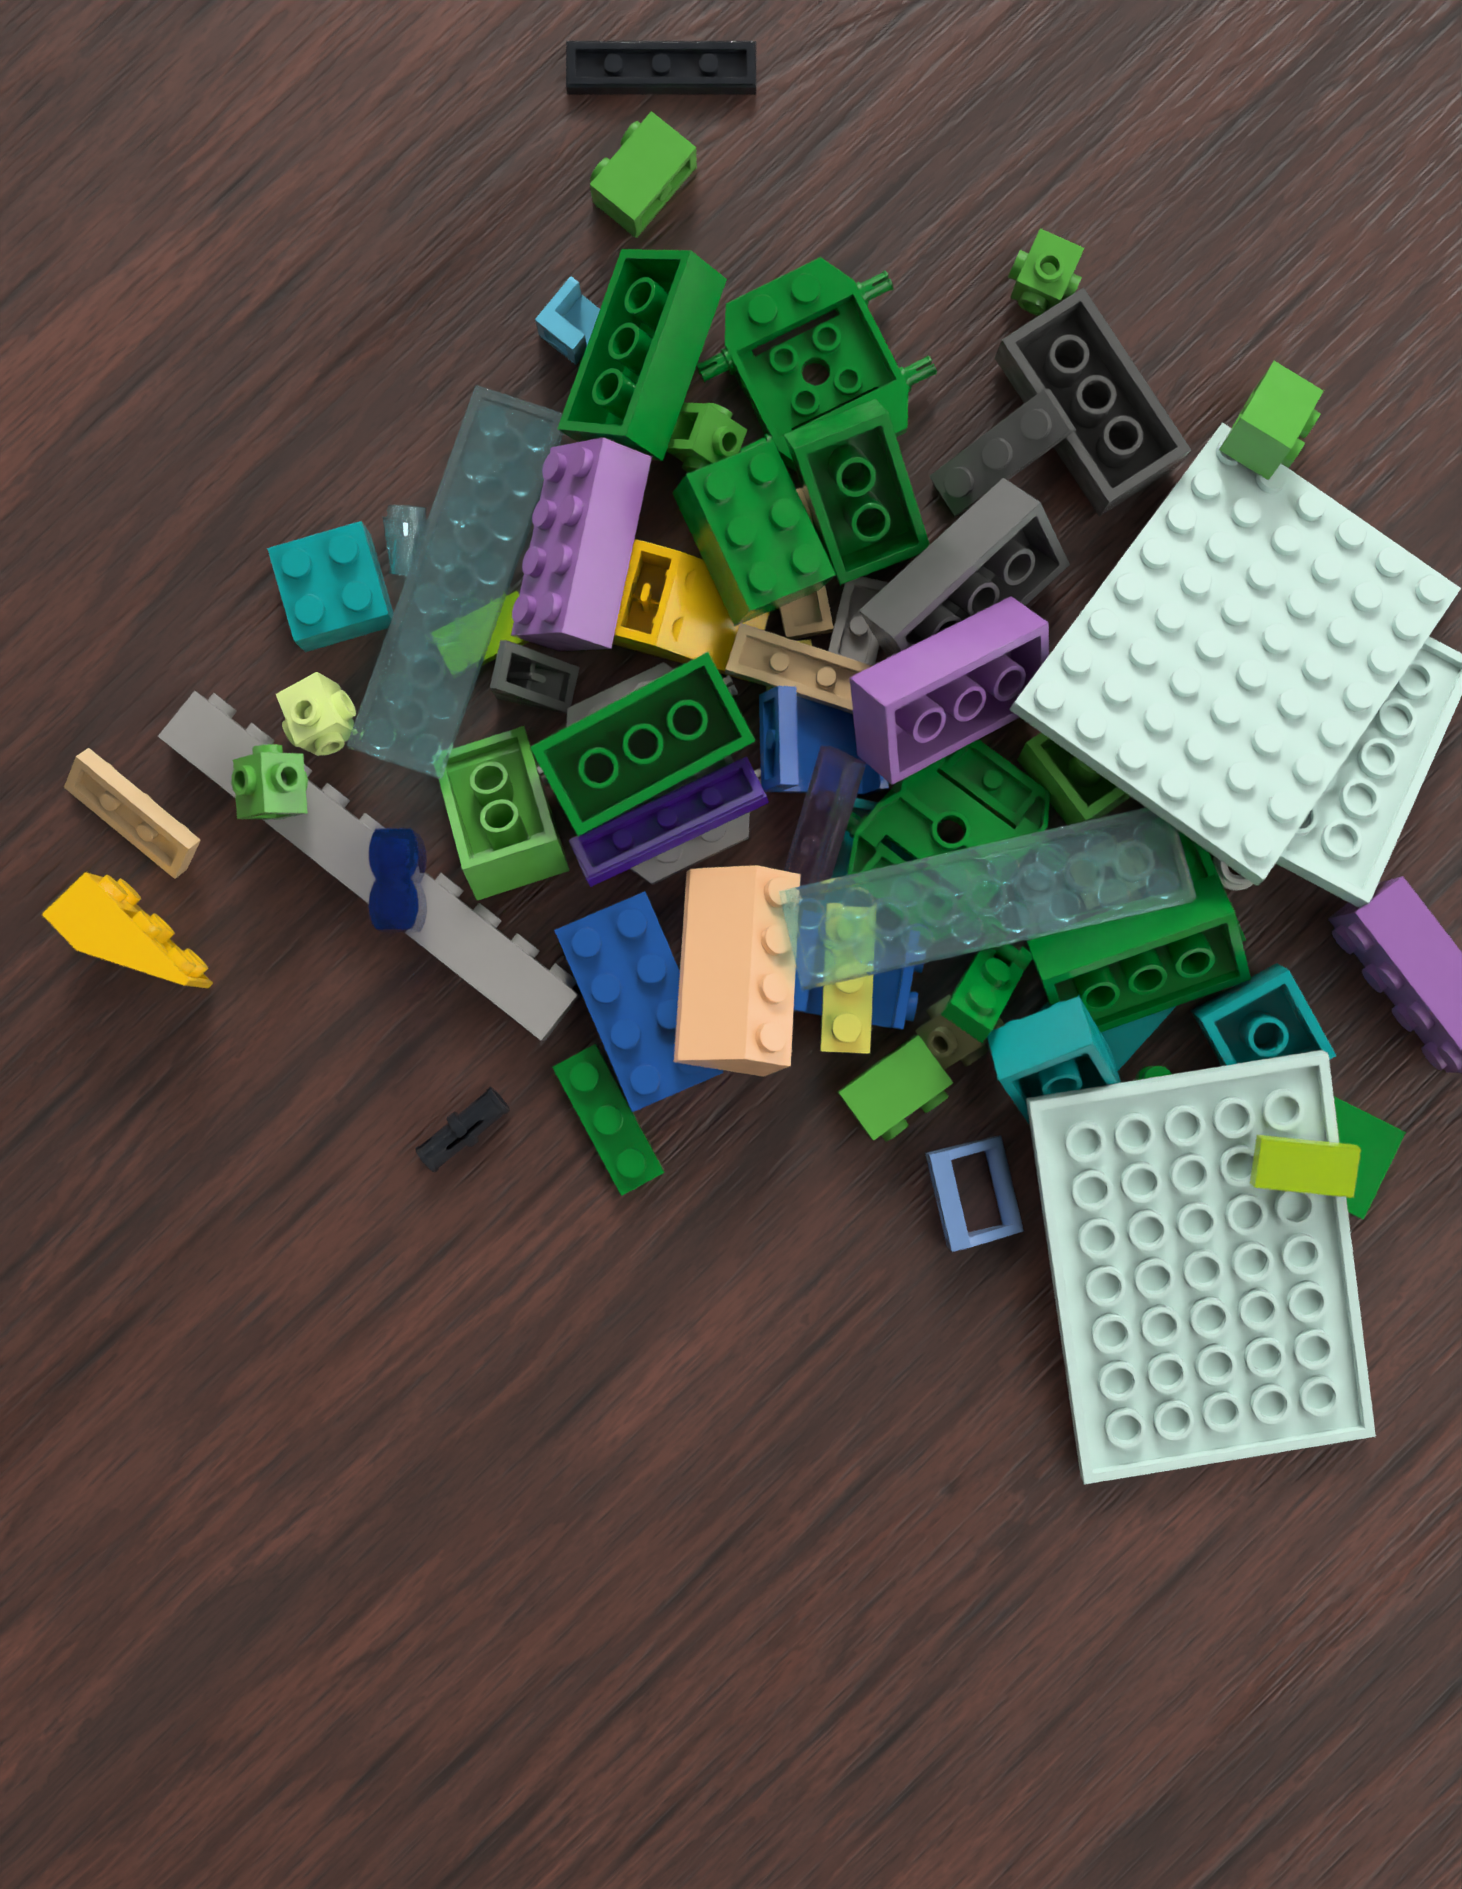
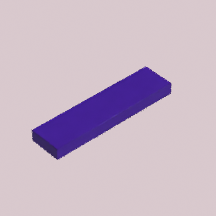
M746 756L601 824L580 836H576L570 839L569 843L590 887L769 802Z

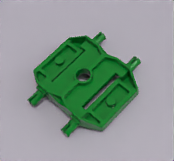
M819 257L726 303L725 347L720 350V353L697 363L696 369L699 375L701 374V379L704 383L729 370L731 375L734 374L740 388L751 403L764 435L763 438L741 448L739 453L773 440L784 464L796 471L784 434L877 399L887 410L895 436L898 437L906 433L908 428V393L911 392L912 385L932 375H936L937 370L934 363L931 364L932 359L929 355L905 368L902 366L898 367L868 308V301L893 290L892 281L890 278L888 279L889 275L885 270L862 283H855L852 278L822 257ZM836 309L838 316L754 356L753 349ZM809 364H821L827 369L829 377L823 384L811 385L804 380L802 376L803 369Z
M979 739L896 782L868 816L865 814L862 818L843 805L841 801L836 803L835 808H832L827 816L828 819H831L850 833L849 836L853 839L846 882L909 930L920 931V938L930 946L972 928L974 931L975 929L979 930L1000 947L1012 930L988 914L991 909L988 905L1028 853L1037 855L1057 872L1070 856L1047 839L1049 833L1045 830L1048 827L1050 792ZM946 820L957 822L963 829V839L954 844L946 843L938 836L937 826ZM884 837L889 839L963 895L959 901L882 844L881 841Z

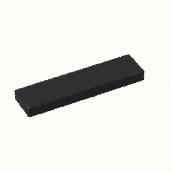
M566 41L567 95H756V41Z

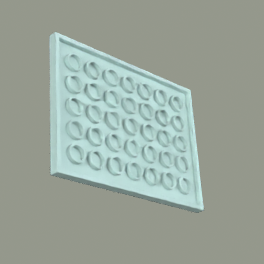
M1222 422L1013 703L1010 710L1257 886L1266 878L1461 588L1284 465L1280 464L1271 478L1267 480L1221 452L1219 448L1231 429Z
M1319 1050L1026 1098L1080 1476L1084 1484L1376 1437L1346 1197L1254 1188L1250 1184L1256 1135L1339 1143L1328 1053Z

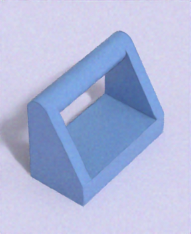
M1001 1135L925 1152L945 1241L949 1250L953 1252L974 1247L1024 1231ZM985 1151L1002 1225L968 1232L951 1160Z

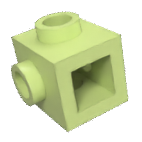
M319 672L313 673L276 694L286 719L282 722L284 733L295 747L299 746L317 756L329 755L342 749L345 741L359 734L352 718L356 716V710L350 697L345 691L341 690L339 684Z

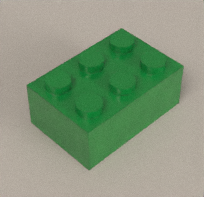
M877 399L784 434L819 539L835 571V578L840 585L919 555L930 545L889 414Z
M773 440L686 474L672 494L734 626L815 593L836 575Z

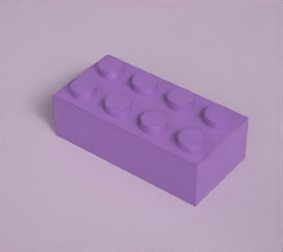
M606 438L551 447L550 454L543 465L544 483L540 501L537 503L532 516L534 530L531 544L522 563L524 577L521 591L512 610L514 623L511 636L557 651L612 648L651 456Z
M1010 596L850 677L857 755L893 785L1019 718L1010 708L1049 656L1048 622Z
M1403 876L1379 882L1369 904L1357 907L1348 903L1328 918L1335 927L1332 935L1344 951L1349 954L1354 952L1365 966L1362 969V974L1371 987L1379 993L1384 991L1395 1005L1392 1008V1013L1397 1021L1410 1032L1414 1030L1425 1045L1421 1049L1427 1060L1440 1071L1444 1069L1446 1072L1462 1073V952Z

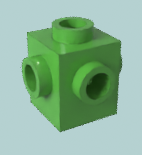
M1040 229L1030 252L1027 253L1020 250L1008 278L1015 280L1016 283L1010 298L1017 300L1019 306L1027 312L1041 315L1074 294L1082 278L1074 274V271L1084 248Z
M683 403L666 451L683 461L682 468L690 473L738 454L747 429L732 420V412L723 406L714 403Z
M267 744L253 746L251 755L233 759L234 770L231 783L236 796L237 819L280 820L308 813L306 799L308 778L304 770L303 754L283 753L282 745Z

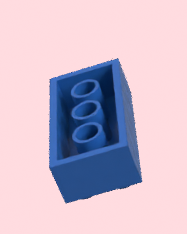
M645 891L555 930L632 1112L724 1073L723 1070L674 1062L680 970Z

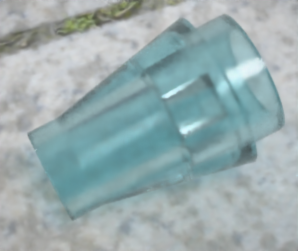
M388 505L387 517H382L390 563L389 574L418 576L419 564L431 522L426 520V508L408 505Z

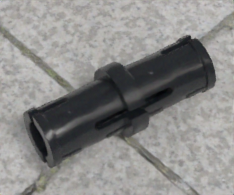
M490 1086L486 1089L485 1093L459 1114L455 1111L446 1118L448 1123L423 1144L415 1148L419 1158L432 1172H437L439 1167L466 1145L473 1147L479 1142L478 1135L504 1114L510 1112L505 1100L493 1087Z

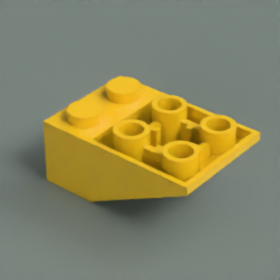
M634 539L612 644L683 664L709 652L720 674L746 680L725 673L740 624L734 626L704 560L678 550ZM770 612L748 620L743 624L765 631Z
M85 872L42 913L50 924L77 951L184 986L209 988L213 984L204 974L208 970V966L189 948L185 951L181 950L170 939L175 934L172 928L157 914L153 913L149 916L137 905L141 900L140 895L121 878L116 882L107 874L101 877Z

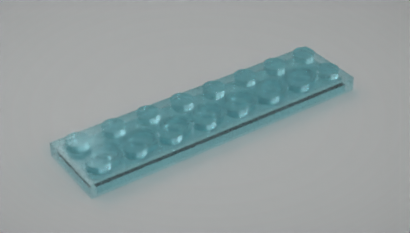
M475 385L349 737L347 746L350 749L442 779L532 525L534 509L540 501L544 483L542 474L544 462L550 454L551 447L560 445L564 434L557 429L563 413Z
M1148 808L779 891L802 991L1193 902L1196 899L1178 829Z

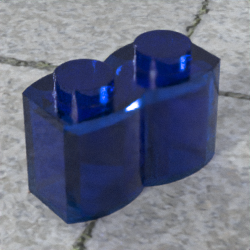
M411 828L375 829L370 840L368 852L370 868L376 878L369 895L371 921L376 930L385 933L421 932L427 915L426 896L420 884L427 864L424 841L420 834Z

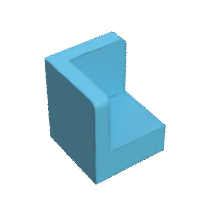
M572 276L541 311L535 322L539 336L576 365L585 353L600 309L581 294L580 283Z

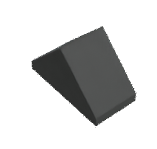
M500 640L490 689L499 700L567 714V708L571 707L580 667L516 643Z

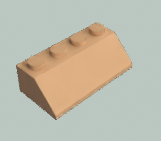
M757 865L696 868L687 871L674 1062L763 1077L791 1066L800 874Z

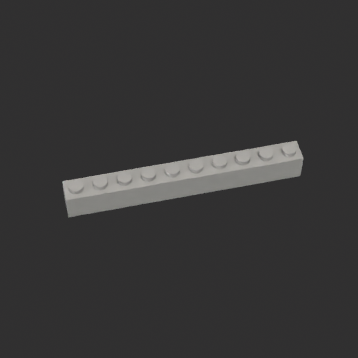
M194 691L158 737L236 798L231 783L234 770L233 759L251 755L253 746L273 744L275 740L253 723L247 729H244L232 719L237 710L215 693L207 699ZM304 764V770L308 777L312 770ZM308 779L306 790L308 813L280 820L262 819L541 1041H545L580 998L581 995L573 989L577 983L573 976L556 963L550 970L535 959L540 950L518 933H516L512 940L497 929L502 920L480 903L472 909L461 901L459 896L463 893V889L442 873L436 879L432 878L421 869V866L426 861L404 843L396 849L384 840L383 836L388 830L367 813H364L360 819L355 817L345 809L350 800L329 783H326L320 789Z

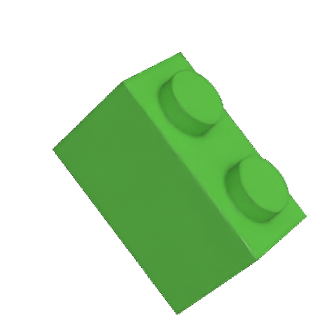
M652 111L642 123L636 121L627 129L621 139L620 144L622 147L611 160L608 157L601 160L590 177L593 204L635 238L642 233L697 167L696 147Z
M1273 361L1251 393L1219 450L1269 480L1280 464L1289 468L1303 448L1305 442L1298 439V437L1300 436L1305 439L1321 415L1314 408L1323 390L1276 361Z
M914 1035L839 1089L837 1093L871 1140L874 1141L881 1136L887 1142L909 1126L905 1118L921 1107L924 1113H927L945 1101L949 1096L944 1089L953 1084V1082L921 1037Z

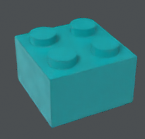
M362 521L267 548L293 640L303 651H312L397 626L372 536Z
M1278 963L1252 976L1251 980L1237 984L1191 1010L1221 1066L1319 1050L1328 1053L1329 1060L1336 1057L1333 1048L1290 971Z
M1079 996L1068 1001L1055 1003L1050 1008L1025 1018L1012 1020L1004 1026L992 1030L987 1036L998 1080L1029 1125L1026 1098L1121 1083L1111 1049Z

